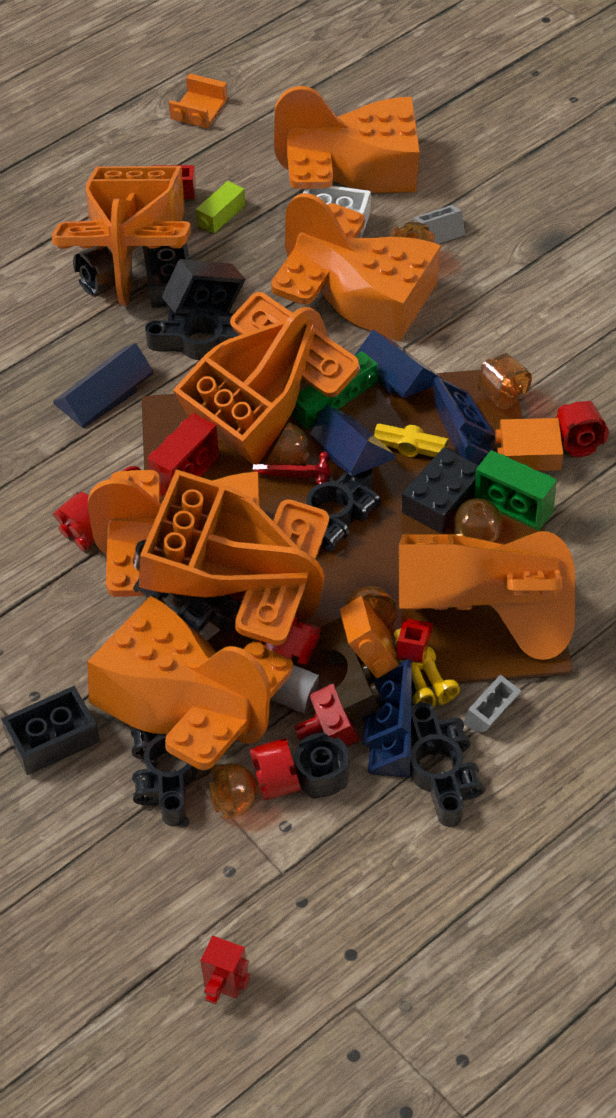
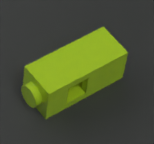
M230 181L223 184L196 209L197 226L215 234L246 206L245 189Z

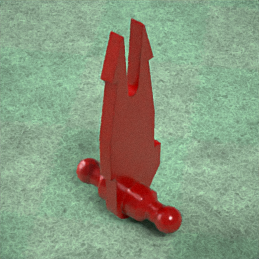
M325 451L320 453V463L317 466L253 465L254 472H258V474L292 478H316L318 484L328 482V478L331 477V470H329V465L327 464L329 454Z

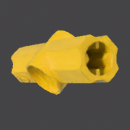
M379 423L374 434L385 446L398 449L406 457H415L417 454L435 457L443 447L448 449L449 445L448 438L426 434L420 427L415 425H408L403 429Z

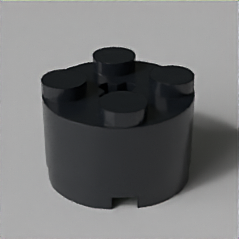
M93 246L74 255L75 273L79 272L81 279L78 281L88 294H97L116 286L113 254L108 246Z
M316 733L307 736L299 743V747L294 754L295 770L301 789L309 797L314 799L327 797L346 788L349 779V752L341 739L328 737V734Z

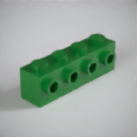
M363 351L359 352L355 357L359 361L360 370L337 396L327 397L309 385L299 391L291 416L304 428L309 429L315 425L326 404L339 409L377 384L378 363Z

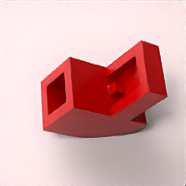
M408 618L407 622H403L397 641L398 660L404 661L409 659L414 663H425L427 648L433 631V623Z

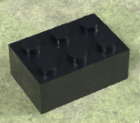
M187 243L177 249L170 248V246H160L155 249L142 246L151 307L169 306L162 298V295L179 259L190 260Z
M179 259L162 298L174 313H206L214 315L215 310H218L219 313H229L246 279L230 263Z
M443 447L403 491L401 512L443 534L475 498L476 469L479 465Z
M75 686L1 718L5 736L26 775H30L100 742L97 724Z

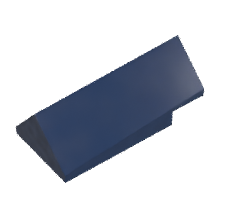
M375 330L371 331L355 353L356 355L363 351L378 363V382L390 394L397 392L403 398L433 387L434 379L437 376L442 378L393 340Z
M133 343L120 349L53 400V403L79 426L85 428L137 392L136 385L153 375V369L137 343Z
M437 376L434 379V405L456 453L480 465L491 450L495 452L491 445L495 439V433L468 391Z
M327 404L310 433L311 438L321 445L322 452H327L329 459L351 476L396 459L395 454L352 416Z
M409 659L400 662L399 666L378 679L374 675L369 679L370 684L375 683L381 696L377 699L381 709L365 716L363 745L370 748L368 773L373 775L410 778L412 661Z

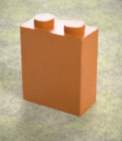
M558 418L500 420V429L495 430V442L500 444V448H497V453L503 454L537 471L561 470L563 449Z
M363 596L342 607L340 612L348 644L373 675L378 679L399 666L389 629Z

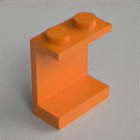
M189 73L186 78L187 92L180 102L170 100L169 102L170 119L208 128L228 99L227 82Z

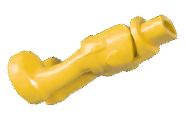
M398 629L394 632V636L396 638V648L401 629ZM429 646L424 664L412 662L411 679L416 689V693L412 697V703L415 705L419 702H426L434 708L436 698L440 705L447 704L459 694L460 687L455 680L444 681L441 678L434 663L436 654ZM420 670L425 671L426 675L428 676L432 684L435 695L433 691L427 687Z

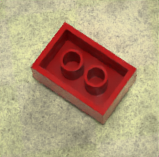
M192 413L181 422L172 434L165 438L164 442L156 450L150 453L148 457L149 470H154L159 474L160 495L165 497L176 469L201 477L220 457L216 424Z

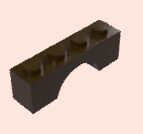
M341 617L319 627L321 629L319 632L321 636L317 644L328 664L341 663L348 666L344 680L335 690L342 708L350 721L353 723L380 710L381 708L377 701L381 697L375 683L370 684L369 681L373 677L371 671L365 664H362L360 657L348 644Z

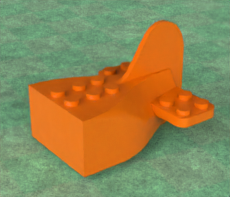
M296 86L288 89L279 97L274 110V150L279 163L289 170V183L291 187L295 189H325L331 187L333 181L349 188L371 191V193L416 192L420 151L412 97H398L377 101L338 117L322 96L310 87Z
M181 166L95 167L86 183L88 217L90 221L61 222L52 233V244L60 249L70 248L71 246H80L83 249L92 248L93 246H109L113 254L116 291L121 306H128L130 303L132 252L137 247L147 246L148 248L155 249L160 246H170V248L177 249L183 247L191 234L190 223L182 221L185 217Z
M303 193L295 196L288 204L285 215V249L288 258L271 281V291L273 294L299 304L308 305L313 302L320 292L333 308L351 323L369 331L375 330L388 338L400 342L437 285L441 245L405 237L357 238L364 227L365 218L362 213L337 204H326L322 199L312 194Z
M263 292L252 294L231 317V326L239 336L228 339L211 349L173 389L188 417L195 413L216 424L218 439L252 465H258L292 414L298 398L300 384L308 383L325 396L335 397L360 370L358 359L329 338L323 320L317 311L310 307H302L292 313Z
M176 469L140 555L139 587L157 592L198 597L223 596L246 590L236 617L235 628L237 632L272 645H282L287 640L295 616L298 619H307L318 610L325 577L316 557L328 527L329 515L322 509L287 499L280 503L272 521L254 501L240 491Z
M154 470L115 472L111 475L110 479L94 486L88 496V512L93 538L97 547L107 555L106 587L109 595L113 597L145 596L140 591L135 592L133 590L140 573L133 565V557L137 543L148 538L162 505L160 503V477ZM258 472L241 473L213 480L240 491L261 508Z
M538 531L505 545L454 534H402L399 543V609L419 610L422 608H432L435 610H445L448 607H456L458 610H470L474 605H490L498 612L519 647L527 655L535 659H551L559 655L567 647L574 632L575 567L573 558L564 541L556 534L548 531Z
M150 596L87 661L89 703L139 730L167 734L165 748L170 754L197 769L207 770L215 765L235 740L250 744L258 741L264 735L269 722L270 699L291 676L293 662L291 659L266 648L264 644L259 642L249 643L244 649L228 646L216 652L212 645L178 614L161 601Z

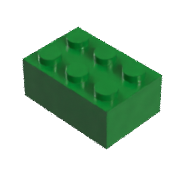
M491 450L476 469L474 501L540 531L554 512L557 479Z

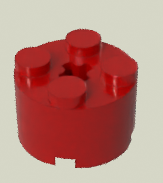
M580 401L570 405L564 404L559 407L556 418L559 419L562 446L566 452H569L574 457H584L596 452V447L601 443L602 445L606 443L609 429L592 401Z
M84 492L76 493L53 513V516L61 524L58 529L66 538L71 536L75 539L74 542L77 547L85 551L95 543L88 512V495Z
M295 616L285 643L277 646L263 641L259 642L260 644H265L266 648L290 659L295 656L299 658V663L307 665L321 636L319 634L321 629L310 623L305 624L300 621L298 623V617Z
M286 738L249 749L264 801L301 790Z

